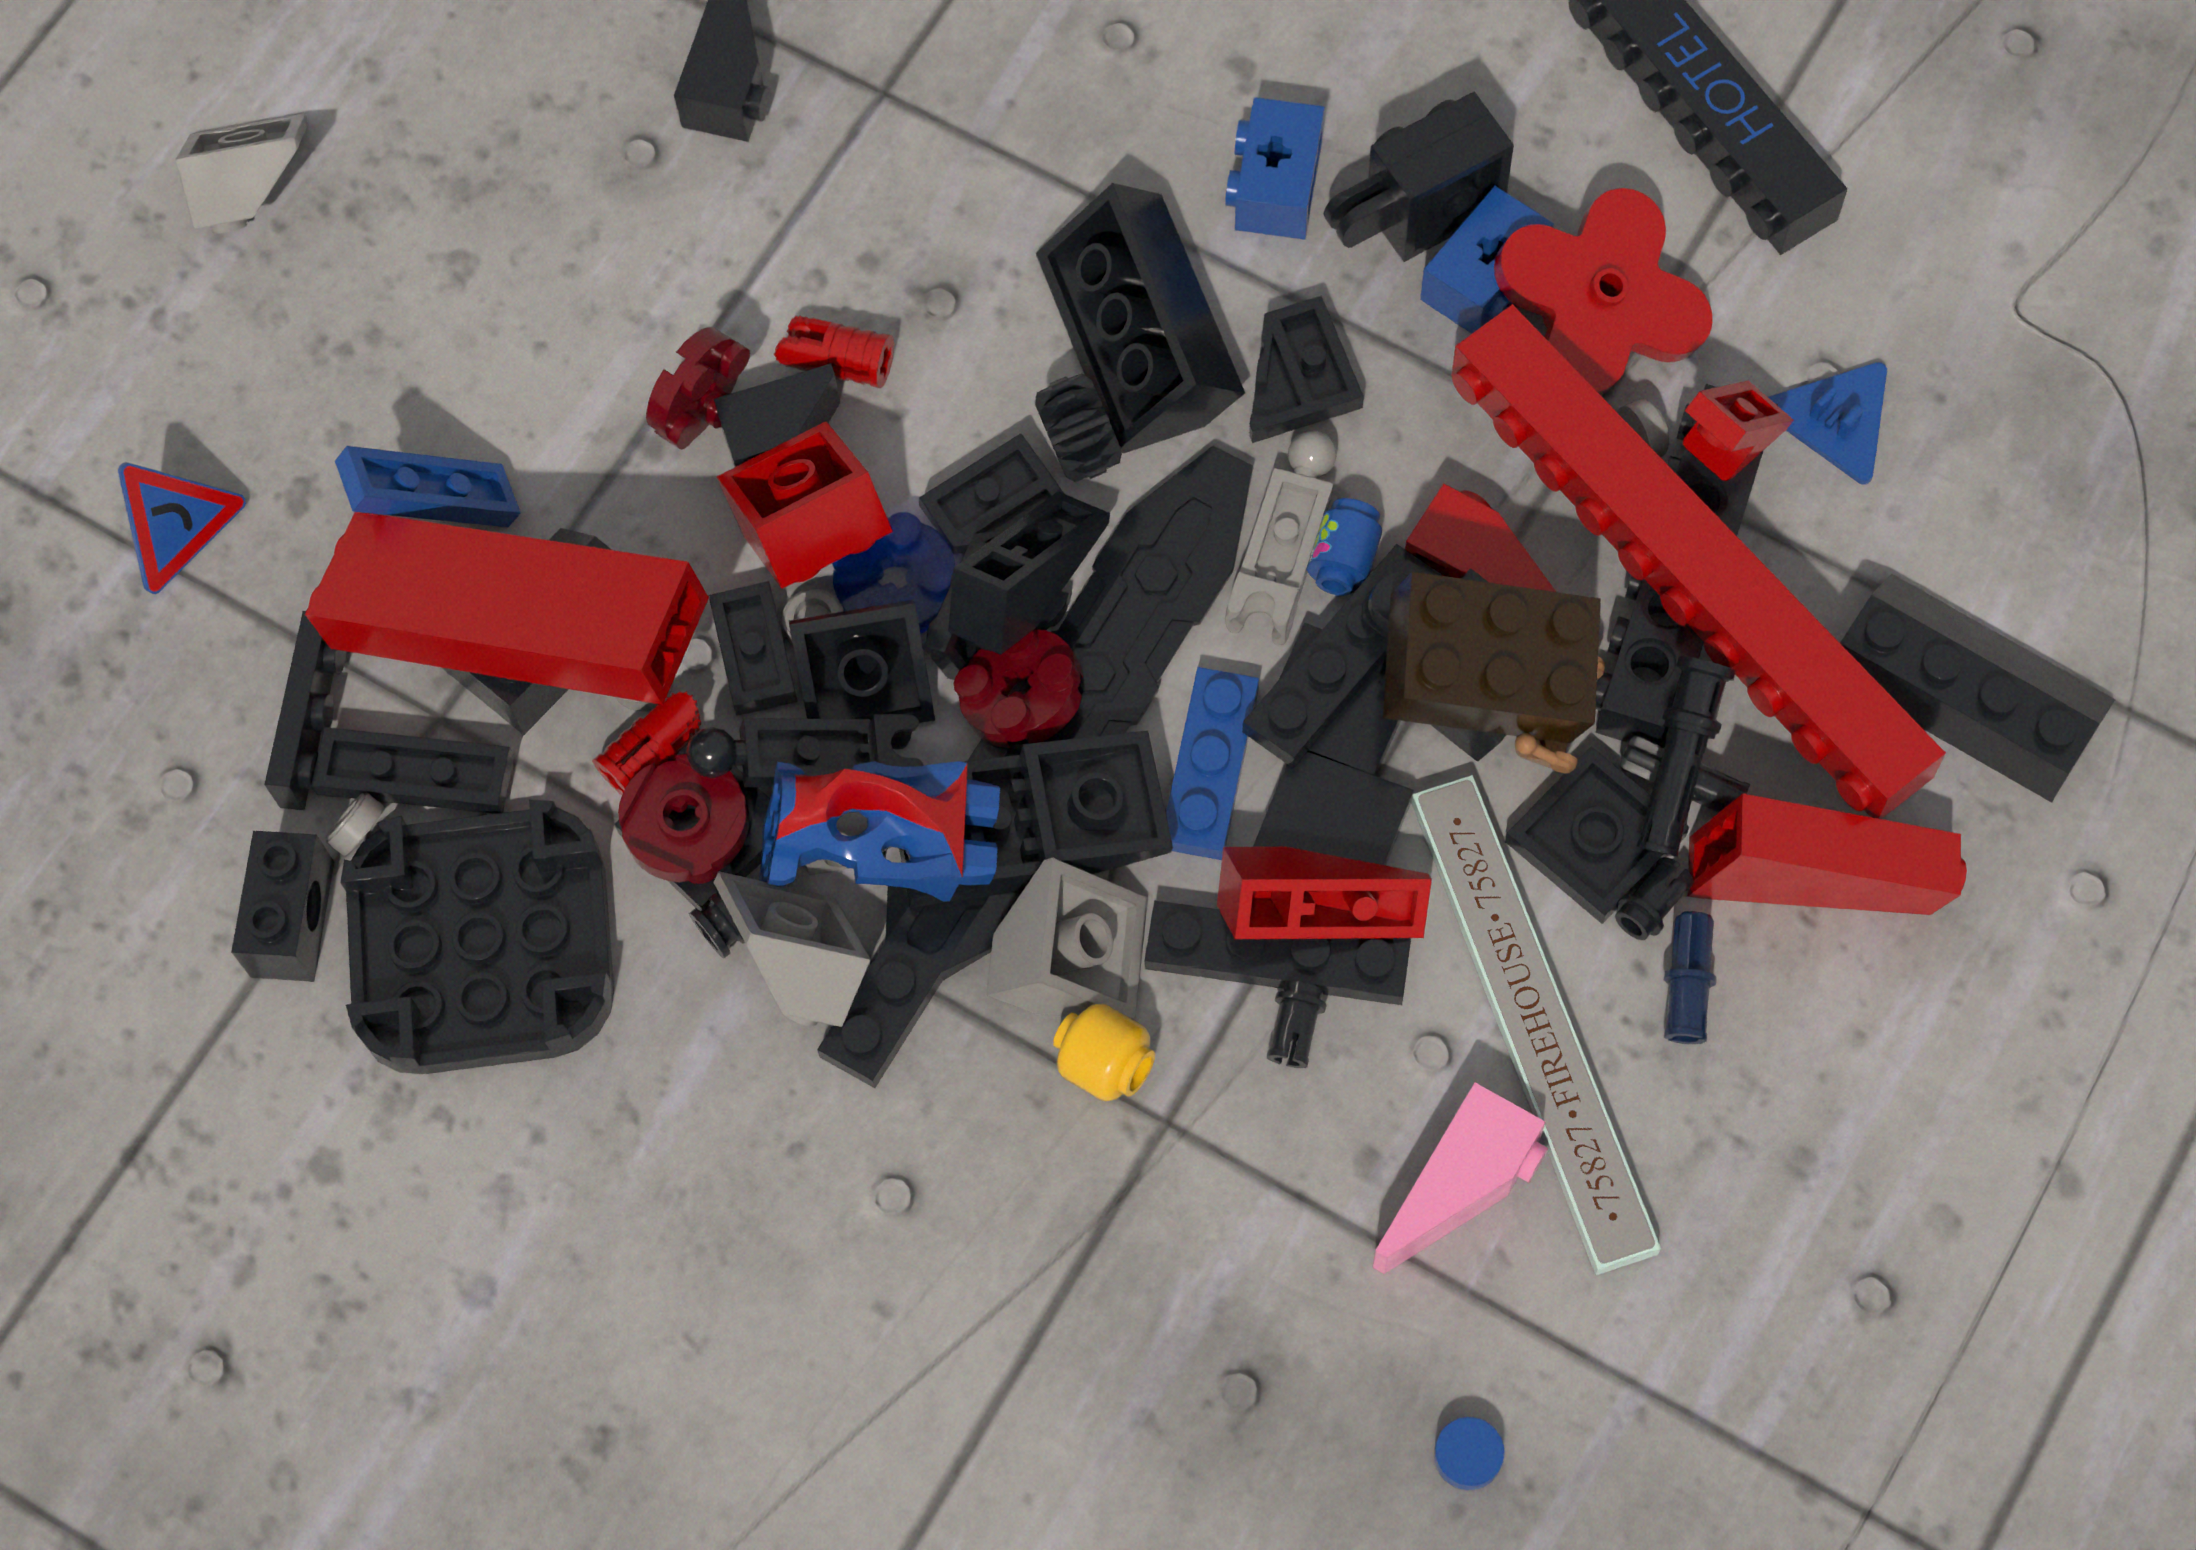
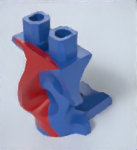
M873 761L854 765L852 770L842 769L838 772L824 775H805L802 769L790 763L777 762L772 795L763 822L762 857L758 880L767 882L768 885L786 887V884L794 882L797 868L817 860H831L847 868L854 869L855 884L911 888L932 895L943 902L950 901L959 884L988 885L996 873V843L964 840L965 825L993 828L999 811L1000 787L976 780H967L968 763L961 761L916 767H898ZM859 812L867 818V829L858 835H843L837 829V821L844 814ZM892 847L904 849L909 860L906 863L891 862L884 858L883 852Z

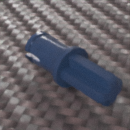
M1685 911L1675 919L1672 965L1670 970L1665 971L1663 979L1669 984L1668 1012L1664 1038L1671 1042L1702 1044L1707 1041L1709 989L1716 985L1717 977L1710 973L1714 920L1707 913Z

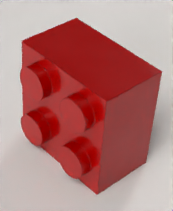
M827 421L717 476L742 535L781 589L793 583L804 582L813 578L822 568L849 554H857L869 549L876 540L893 532L868 471Z

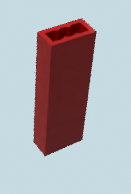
M354 512L344 535L336 543L334 555L319 586L311 594L305 616L329 648L663 705L709 596L687 561L387 515Z

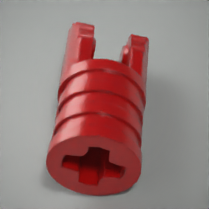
M799 315V317L795 316L791 319L786 331L789 333L788 337H783L778 342L775 348L776 351L773 354L776 357L775 360L786 367L808 371L831 364L835 377L840 380H852L854 383L869 384L871 387L882 388L887 381L892 365L894 338L890 334H878L867 329L860 330L858 327H846L840 323Z
M680 691L676 694L672 693L670 697H666L663 705L658 704L644 718L638 717L629 729H625L615 742L612 741L602 754L599 753L592 760L598 772L621 796L630 780L641 769L653 762L657 767L664 762L675 761L674 755H677L690 741L691 736L700 731V714L697 700H694L693 694L688 695L687 691L685 693Z

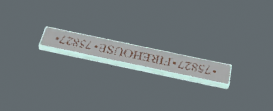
M1473 775L1412 794V806L1532 1114L1545 1121L1541 1137L1548 1148V1155L1595 1275L1659 1255L1661 1251L1660 1244Z

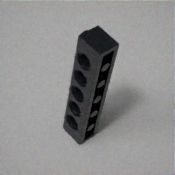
M1705 384L1704 390L1715 388L1716 386ZM1685 410L1676 439L1682 441L1697 422ZM1686 448L1682 459L1670 455L1667 463L1668 466L1737 536L1763 451L1728 481L1721 480ZM1631 576L1625 598L1634 600L1636 603L1631 618L1627 619L1618 616L1607 651L1608 653L1618 655L1613 674L1604 672L1597 680L1596 709L1600 710L1601 713L1595 733L1624 742H1629L1634 735L1640 734L1665 746L1669 728L1664 727L1665 720L1662 717L1664 709L1672 708L1682 672L1676 666L1679 656H1687L1699 659L1704 642L1687 624L1685 626L1679 624L1663 626L1656 623L1650 617L1655 613L1667 614L1662 606L1660 595L1645 579L1640 581ZM1639 667L1651 668L1661 676V679L1652 682L1644 681L1638 678L1632 670Z

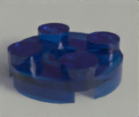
M898 512L888 518L893 530L892 533L876 540L869 549L861 553L849 554L832 563L833 587L836 598L843 607V611L914 599L920 632L922 634L928 630L931 621L940 611L949 591L951 577L956 564L949 544L938 531L929 525L921 523L911 513ZM890 567H903L908 570L905 573L907 584L904 587L897 588L892 582L882 586L878 582L884 577V570Z

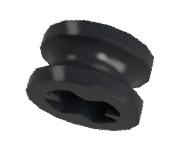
M715 893L708 898L709 905L705 910L700 911L695 908L689 913V916L711 947L722 958H726L731 954L730 946L732 943L739 941L744 944L745 942L724 901Z

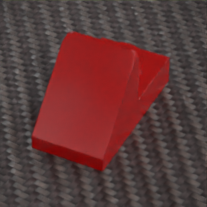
M1749 380L1699 391L1685 409V412L1697 422L1685 436L1683 445L1721 480L1728 481L1785 432L1794 420Z

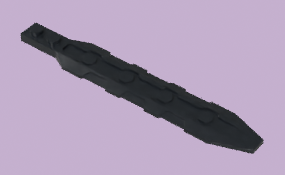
M1212 446L1125 514L1092 566L1094 574L1059 629L1050 631L1061 637L1072 649L1082 666L1084 679L1080 676L1081 681L1078 690L1082 698L1077 712L1064 728L1043 742L1126 733L1130 726L1138 725L1159 691L1157 683L1191 628L1201 624L1234 571L1253 465ZM1028 679L1025 680L1018 691L1022 695L1031 688L1027 681ZM981 739L968 761L1020 755L1023 744L1029 743L1026 739L1017 742L1006 741L1011 748L993 746ZM888 886L886 942L864 975L843 1026L832 1025L818 1047L819 1057L871 1087L876 1088L942 981L991 952L994 932L1023 890L910 908L906 888Z

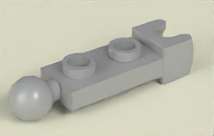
M1307 430L1297 435L1290 444L1288 459L1294 472L1278 468L1273 469L1240 572L1237 574L1227 604L1225 624L1232 633L1240 632L1244 627L1246 619L1251 614L1264 612L1272 618L1274 625L1272 631L1273 643L1283 645L1287 642L1308 573L1307 565L1323 513L1328 510L1333 496L1334 483L1317 478L1328 474L1336 461L1337 452L1329 436L1320 431Z

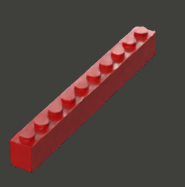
M1513 304L1455 346L1451 376L1460 396L1471 405L1477 403L1493 419L1494 428L1500 438L1512 448L1519 447L1533 461L1535 471L1541 481L1554 492L1560 490L1576 507L1577 516L1585 528L1596 536L1602 534L1618 551L1619 560L1625 570L1637 580L1645 579L1660 595L1662 606L1667 614L1679 625L1685 626L1687 624L1704 642L1705 651L1713 663L1736 670L1735 675L1747 687L1748 696L1754 706L1765 716L1770 718L1776 717L1791 733V739L1797 751L1808 762L1812 764L1819 763L1836 781L1839 794L1850 807L1856 811L1864 810L1870 817L1883 819L1934 778L1946 752Z

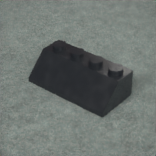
M1112 183L1036 252L1084 375L1090 378L1095 386L1123 454L1203 428L1245 394L1162 194Z
M1891 574L1872 593L1840 642L1924 730L2051 803L2115 701L2114 698L1894 574Z

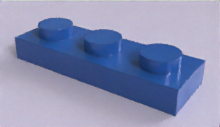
M346 446L335 460L353 512L509 527L521 514L503 464Z
M1197 667L1166 810L1173 852L1222 860L1223 847L1227 845L1249 739L1243 733V721L1256 705L1259 691V678Z

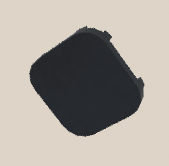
M530 799L529 810L408 825L401 815L377 823L380 830L360 844L351 861L344 859L340 883L346 891L351 1004H347L346 1008L352 1029L379 1063L399 1073L431 1074L550 1059L581 1049L599 1034L611 1013L614 994L606 872L599 846L591 829H588L577 816L556 807L554 801Z

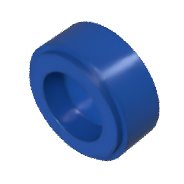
M1474 1417L1459 1418L1446 1425L1438 1436L1434 1450L1435 1465L1441 1477L1450 1485L1462 1490H1477L1490 1484L1497 1477L1504 1460V1445L1497 1430L1488 1422Z

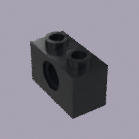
M253 830L231 951L251 978L314 982L334 868V860L317 834Z

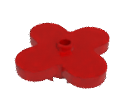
M1616 188L1600 195L1585 212L1577 236L1546 225H1528L1510 235L1499 249L1495 258V279L1504 296L1518 307L1542 316L1544 325L1547 327L1545 338L1601 396L1621 378L1631 351L1661 362L1681 361L1692 355L1706 341L1712 328V310L1703 292L1690 281L1659 268L1658 261L1666 237L1665 220L1656 203L1647 195L1634 189Z

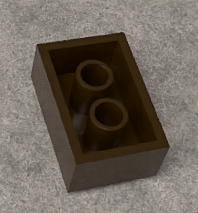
M1411 572L1393 591L1390 597L1383 718L1518 736L1526 732L1532 734L1536 739L1571 743L1595 724L1601 598Z

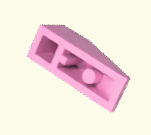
M1474 1082L1375 1250L1373 1268L1386 1274L1507 1197L1518 1178L1529 1183L1548 1150L1546 1146L1539 1143L1545 1121Z

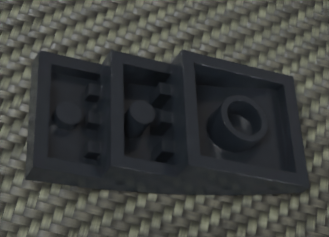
M1148 730L1023 744L1020 755L963 761L968 763L967 780H976L1000 787L999 811L993 828L965 825L964 840L996 843L997 869L990 884H959L953 897L947 902L1023 890L1042 862L1050 858L1057 859L1090 874H1095L1171 853L1173 845ZM899 848L901 863H906L909 860L906 850ZM906 888L910 908L947 903L932 895Z

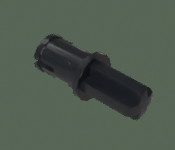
M1640 734L1634 735L1625 748L1620 765L1623 769L1654 783L1665 746ZM1701 763L1692 801L1719 813L1742 793L1747 794L1750 784L1745 781L1741 782Z

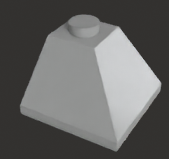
M305 113L189 135L175 160L194 229L211 226L212 233H227L247 226L246 219H251L255 216L297 151L308 126Z
M1050 858L1044 860L993 934L986 995L1034 1014L1067 1016L1072 1012L1079 1015L1089 1006L1102 1003L1135 1020L1147 897L1057 859Z
M718 871L714 884L782 1014L789 1020L804 1026H815L820 1022L842 1027L871 959L837 900L825 895L785 886L768 885L767 882Z

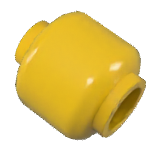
M1102 1003L1089 1006L1079 1015L1074 1012L1068 1014L1058 1027L1053 1040V1046L1059 1049L1057 1069L1060 1075L1068 1082L1105 1102L1116 1100L1123 1094L1127 1097L1134 1095L1147 1079L1155 1060V1052L1150 1049V1035L1147 1029L1140 1023Z

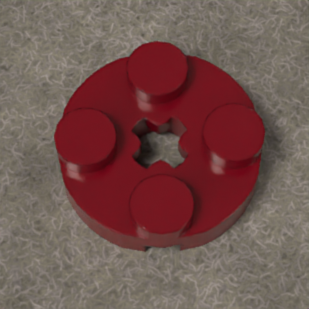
M713 327L699 330L680 346L676 353L684 357V361L679 365L674 375L663 369L648 401L646 411L648 425L655 429L654 432L661 438L681 450L688 447L709 425L716 429L721 427L714 399L732 393L738 376L742 373L750 358V350Z
M1033 630L1002 655L980 649L967 666L957 673L954 680V690L959 696L960 710L974 732L982 740L993 746L1011 748L1006 741L1017 742L1026 739L1029 744L1040 743L1051 738L1064 728L1079 708L1082 695L1078 687L1081 681L1080 676L1083 679L1084 677L1079 660L1061 637L1050 631ZM1028 679L1027 681L1031 686L1028 692L1022 695L1020 692L1015 691L1009 695L1011 689L1018 682Z
M687 754L674 755L675 761L664 762L657 767L653 762L644 767L626 786L618 809L622 838L635 862L649 874L672 882L689 881L694 884H704L713 880L717 876L718 871L730 864L742 849L749 830V808L746 798L731 771L716 778L700 776L691 768ZM688 805L695 806V816L699 820L698 823L692 828H686L684 831L674 830V822L668 818L672 810L683 812Z

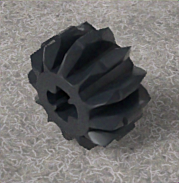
M1082 373L1070 378L1066 376L1049 383V387L1036 393L1034 404L1067 478L1073 482L1088 477L1092 479L1107 473V469L1120 463L1122 450L1090 378Z

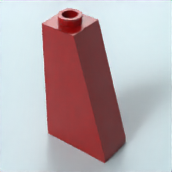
M1744 793L1689 836L1688 871L1693 877L1694 884L1688 890V897L1699 899L1932 915L1961 895L1967 875L1966 862L1961 858V834Z

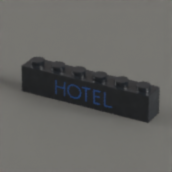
M1569 0V9L1575 22L1585 30L1590 29L1603 45L1604 52L1613 67L1619 71L1624 70L1638 86L1640 96L1646 106L1653 112L1661 113L1674 129L1680 146L1687 153L1695 154L1710 171L1712 182L1717 190L1726 197L1731 196L1744 211L1747 222L1757 237L1762 240L1767 239L1777 252L1782 255L1838 221L1848 188L1686 0Z

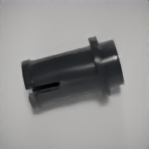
M1668 857L1660 858L1656 867L1632 895H1623L1618 901L1619 911L1616 913L1615 919L1618 925L1633 938L1646 940L1649 935H1659L1664 927L1663 918L1683 894L1693 886V877L1686 868L1677 879L1674 878L1668 886L1666 885V881L1680 866L1679 862Z
M1286 981L1283 991L1276 992L1275 1002L1280 1007L1271 1046L1267 1052L1268 1060L1281 1064L1282 1059L1288 1057L1287 1067H1308V1056L1318 1014L1325 1013L1327 1005L1322 1000L1323 989L1306 982Z

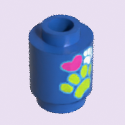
M1341 498L1335 500L1331 509L1323 513L1307 565V572L1316 580V585L1321 590L1333 595L1346 596L1351 594L1352 591H1356L1370 575L1382 535V527L1379 524L1380 513L1372 505L1357 499Z

